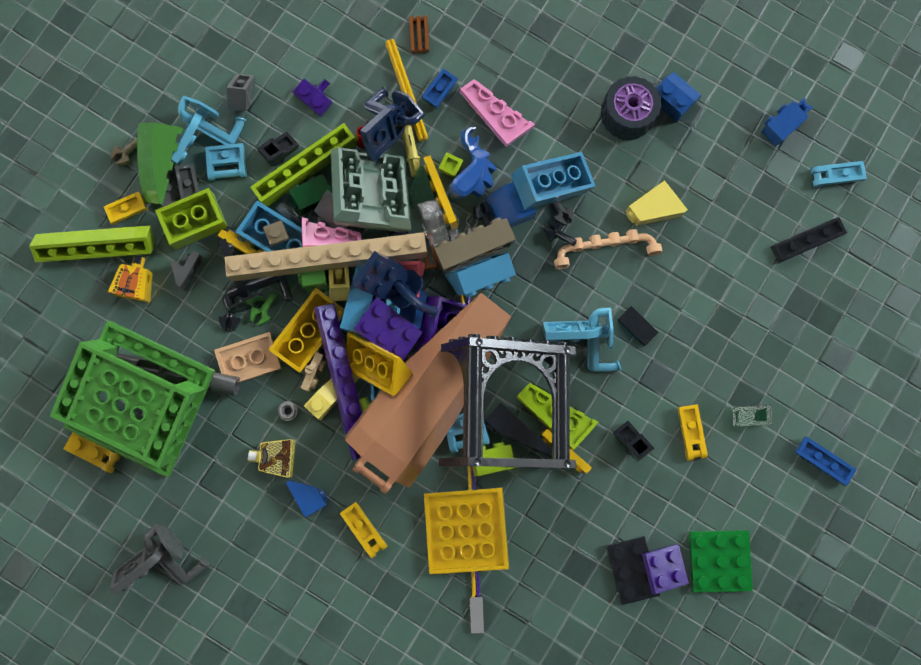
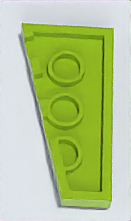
M529 383L516 398L552 431L551 394ZM571 407L570 449L573 451L599 422L590 419L584 413Z

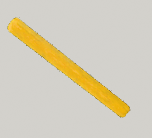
M387 40L385 42L401 92L408 94L416 103L395 40ZM421 119L413 126L418 140L424 141L428 139V135Z

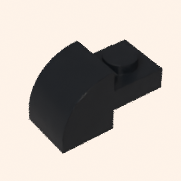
M286 131L275 140L273 138L269 139L259 146L257 150L271 166H277L284 162L285 157L297 150L299 144Z
M626 421L613 432L614 436L626 448V452L637 462L654 450L650 442L629 421Z

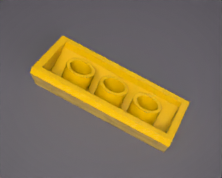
M315 288L268 350L300 373L323 343L314 308L334 303L339 321L342 319L345 309L336 302L330 301L328 296Z
M347 332L346 351L352 373L386 393L395 396L412 376L413 372L400 357L354 333Z

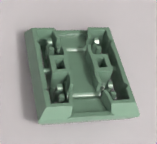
M340 147L332 149L331 169L334 223L336 225L395 232L411 231L404 157L385 154L373 162L368 160L367 153ZM396 195H397L398 215H395L396 209L394 208V207H395V201H394V200H395Z

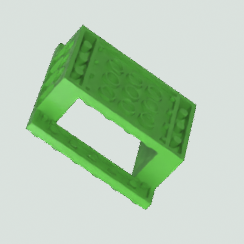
M106 321L99 339L79 343L50 417L63 422V428L165 477H169L215 370L112 321ZM122 347L188 380L175 385L117 358L116 355L119 348ZM102 391L107 394L105 402L99 398ZM119 399L125 402L124 410H120L117 406ZM137 408H140L144 413L142 419H139L135 414Z

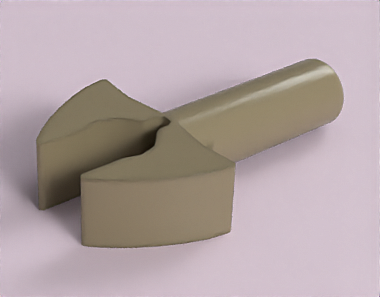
M137 138L124 149H119L117 146L114 147L111 159L114 161L118 156L122 155V158L115 164L124 166L132 163L129 160V154L137 148Z

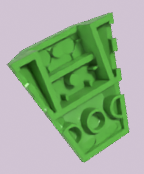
M154 122L138 123L137 159L140 185L145 203L163 205L169 182L166 175L168 170L173 168L174 163L171 162L173 151L177 152L179 144L175 142L177 135H182V127Z

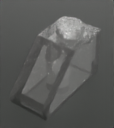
M434 199L418 204L419 219L431 247L437 246L438 243L445 240L449 242L443 214L437 200Z

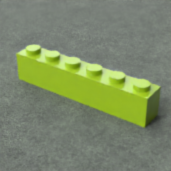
M343 123L250 188L260 202L268 207L287 194L294 185L303 183L331 163L332 149L338 147L352 149L357 146L356 139L345 123Z
M150 225L36 234L29 247L35 262L151 254L155 239Z

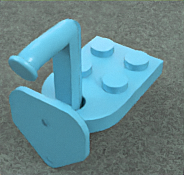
M183 95L178 104V113L188 125L178 142L177 152L173 151L171 160L174 163L173 166L183 163L187 152H185L186 147L190 148L196 139V136L193 135L196 129L223 145L235 144L246 119L235 117L236 123L229 135L205 121L206 117L216 119L219 116L216 110L200 101ZM188 105L196 110L194 115L186 111Z
M598 308L594 310L588 321L543 322L545 339L551 342H560L565 339H569L571 342H578L580 339H587V366L591 372L622 370L618 360L613 363H599V338H605L609 349H613L614 331L611 308ZM606 316L605 325L600 324L599 317Z

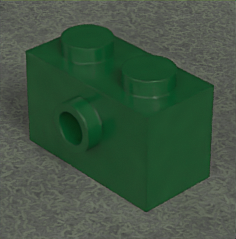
M322 174L312 176L307 182L301 185H294L289 191V199L301 217L316 209L324 193L327 190L332 193V189Z

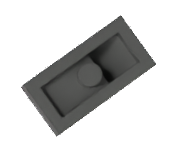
M192 251L191 254L186 256L184 266L170 260L176 284L181 289L186 291L204 259L202 255Z

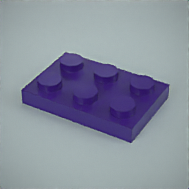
M378 297L373 299L353 328L355 332L366 340L400 357L402 360L405 359L422 334V331Z

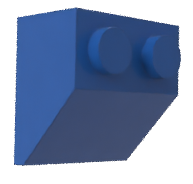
M675 72L667 76L657 87L658 93L661 96V109L676 122L702 96Z
M514 182L502 186L486 197L488 205L493 210L492 215L494 219L501 218L503 220L507 218L511 228L535 218V208L524 210Z

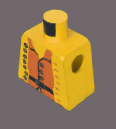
M134 256L131 266L121 264L108 292L114 296L150 303L153 275L148 269L143 268L145 258Z

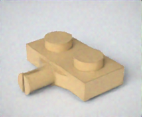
M316 352L311 364L305 367L306 376L301 389L311 392L312 389L315 390L319 381L317 378L319 371L322 372L326 365V357Z

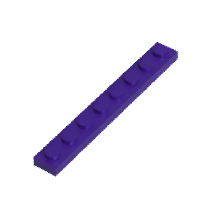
M333 303L315 307L314 310L345 433L347 434L362 415L335 304ZM349 445L352 460L360 459L361 455Z

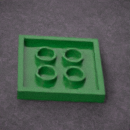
M749 530L689 531L692 592L753 591Z

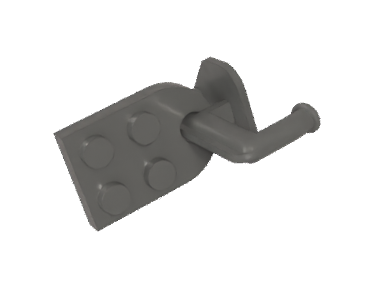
M155 524L144 535L145 548L114 570L110 590L115 595L121 590H127L134 580L143 578L157 562L181 585L188 583L199 575L206 567H209L210 563L206 559L200 558L196 566L185 572L169 555L170 553L177 560L183 557L181 541L169 528ZM158 534L160 540L154 541L153 537Z

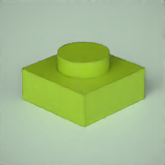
M446 152L438 171L456 178L463 160Z

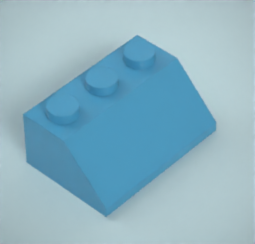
M509 253L492 255L445 273L446 279L456 293L466 297L477 294L476 290L481 288L483 291L491 289L496 282L500 284L506 283L511 280L510 277L516 275Z

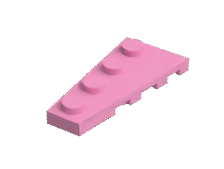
M475 79L460 89L459 93L505 147L534 128L535 124L533 122H528L517 110L513 111L507 106L506 102L502 99H497L490 90Z

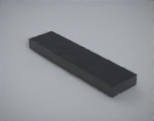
M837 217L771 246V249L778 263H781L847 234V231L840 217Z

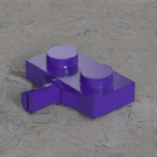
M304 78L292 91L296 97L320 117L333 104L323 93L330 85L326 79L317 87Z

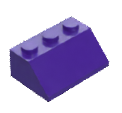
M427 296L425 304L436 306L439 313L436 317H430L428 314L423 313L420 327L422 334L418 338L415 353L429 342L437 332L444 328L451 319L458 315L467 304L440 296Z

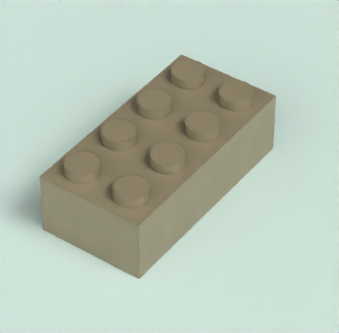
M501 218L494 219L490 222L491 225L484 227L480 225L472 229V233L466 235L464 232L455 236L453 241L448 242L445 240L438 243L434 250V255L443 275L513 246L516 238L507 218L503 220Z

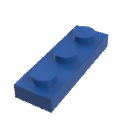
M808 437L802 439L794 452L843 486L848 485L857 470Z

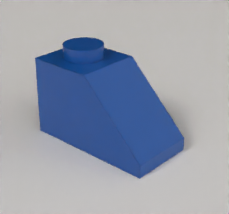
M296 481L286 482L305 517L328 505L327 500L329 498L324 489L320 490L319 487Z

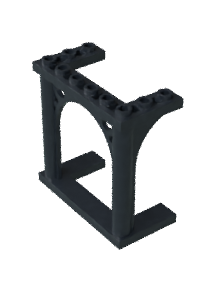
M468 334V337L463 336L458 337V339H449L448 343L441 344V352L453 354L461 367L464 383L463 457L439 458V466L576 468V460H570V356L576 355V347L568 346L566 342H557L556 345H552L551 341L534 343L533 339H522V342H519L513 337H507L504 340H499L498 336L480 338V334ZM487 351L494 356L495 362L493 365L489 364L485 358ZM499 354H504V358H500ZM509 361H523L534 366L546 379L552 397V459L483 458L484 391L489 377L500 365ZM543 361L549 365V368L545 369L543 367ZM485 367L487 368V372L483 374V369ZM552 371L554 372L552 373L553 378L550 377V372Z

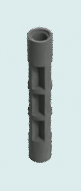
M122 353L116 355L117 358L170 383L179 384L188 380L145 358ZM216 372L207 390L236 396L240 388V382H238L240 377Z

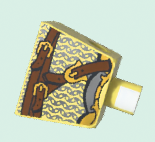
M296 440L262 442L260 444V451H249L248 461L258 462V471L283 477H293Z

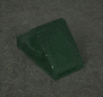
M772 406L732 407L733 427L773 425Z

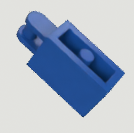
M805 98L798 104L794 101L788 106L784 104L777 111L778 115L776 117L772 115L764 122L766 126L761 132L776 147L809 117L806 113L813 106H809L805 102Z

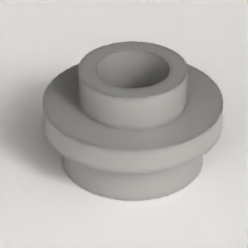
M287 401L279 406L278 414L281 419L291 421L297 416L298 408L294 403ZM287 408H291L292 410L291 414L289 415L285 414V410Z

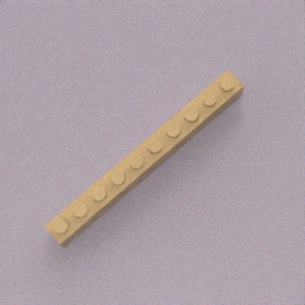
M423 232L224 257L226 277L233 282L365 265L374 251L395 261L426 258L425 235Z

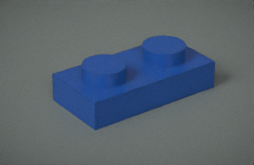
M443 68L421 96L422 100L437 110L458 82V78Z

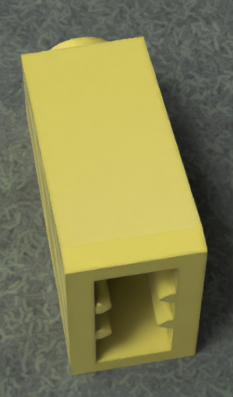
M664 180L631 204L626 210V215L632 223L638 226L681 217L688 209Z

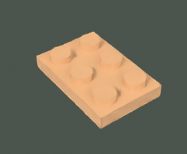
M271 332L215 349L214 352L221 373L240 377L238 382L241 383L282 369L279 357L268 350L274 343Z

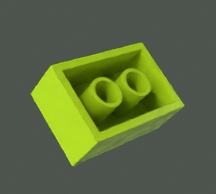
M209 188L155 210L168 243L175 250L221 231V229L228 228L217 199Z

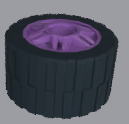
M626 76L613 83L607 91L600 112L602 123L605 125L606 130L620 139L632 140L644 136L655 123L662 105L661 96L657 88L654 87V84L638 76Z

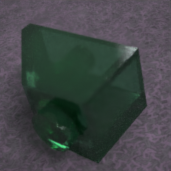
M422 164L418 165L408 186L409 206L412 205L414 209L436 201L424 165Z

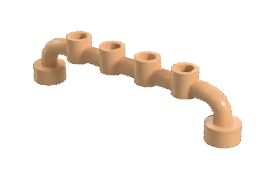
M632 229L626 232L627 236H619V232H612L608 234L606 239H601L600 235H593L589 237L590 241L583 242L582 238L577 237L575 238L577 240L575 246L567 244L559 249L554 265L555 269L558 270L568 268L570 266L569 258L565 257V254L570 251L580 252L590 248L614 247L624 243L648 242L649 246L646 247L648 256L659 255L663 250L661 244L657 243L653 236L647 233L638 234L636 229Z

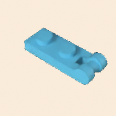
M864 161L816 166L810 169L811 175L814 177V181H812L813 187L859 182L867 179ZM821 173H825L826 178H822Z

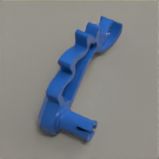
M474 127L469 128L467 131L464 129L460 135L462 145L470 153L472 159L471 164L450 184V191L446 195L451 203H454L457 199H464L469 194L480 198L484 194L485 186L489 189L493 186L490 172L493 173L496 167L487 159L490 153L478 146L479 136L475 138L470 136L476 129Z

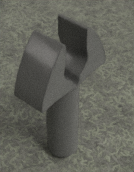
M560 201L553 202L552 204L557 211V216L554 217V220L566 226V222L562 218V215H566L572 223V207L565 209Z

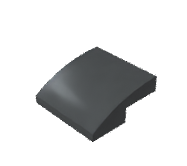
M194 164L174 166V169L168 170L166 178L169 179L161 207L199 192Z

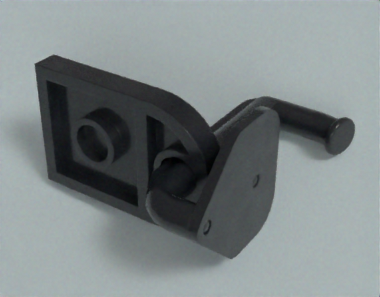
M226 238L218 241L224 257L236 256L232 243L228 244ZM285 275L250 279L245 282L242 280L234 281L235 285L229 288L223 296V305L227 313L246 311L252 307H257L265 302L263 294L257 293L252 295L251 292L275 283H279L283 294L282 301H292L293 297ZM240 295L241 299L233 304L231 298Z

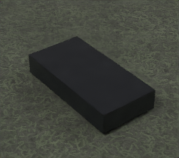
M632 306L618 319L644 347L659 333Z

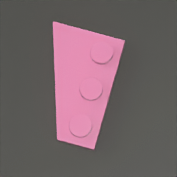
M302 217V247L361 240L360 232L341 227L334 229L327 227L326 223L318 222V224L308 222L309 219Z

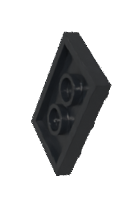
M645 536L606 545L621 605L660 596V593H651L642 557L643 553L649 552Z

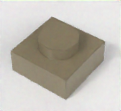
M282 220L263 227L271 247L289 240Z

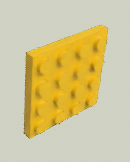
M503 488L424 494L429 574L509 569Z

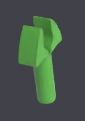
M270 292L261 308L255 309L252 307L250 315L252 322L255 321L258 315H262V319L257 324L258 326H262L271 320L267 311L276 299V293Z

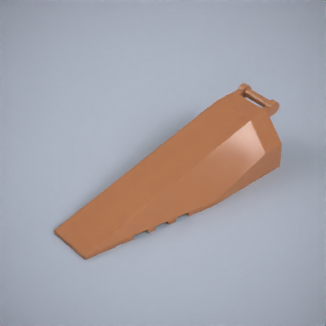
M480 292L458 315L437 332L429 342L408 359L405 364L413 374L395 396H392L380 390L345 435V441L361 455L352 470L381 488L380 491L384 494L390 490L394 482L409 488L422 472L464 406V383L461 367L453 354L441 352V344L448 343L449 339H458V337L463 336L468 337V334H480V338L498 336L500 339L511 316ZM488 351L485 353V358L487 361L491 355V353ZM368 461L386 474L388 479L386 481L382 480L366 468L364 464Z

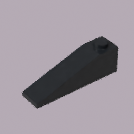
M502 403L485 420L487 423L485 427L491 433L497 432L499 435L552 457V448Z

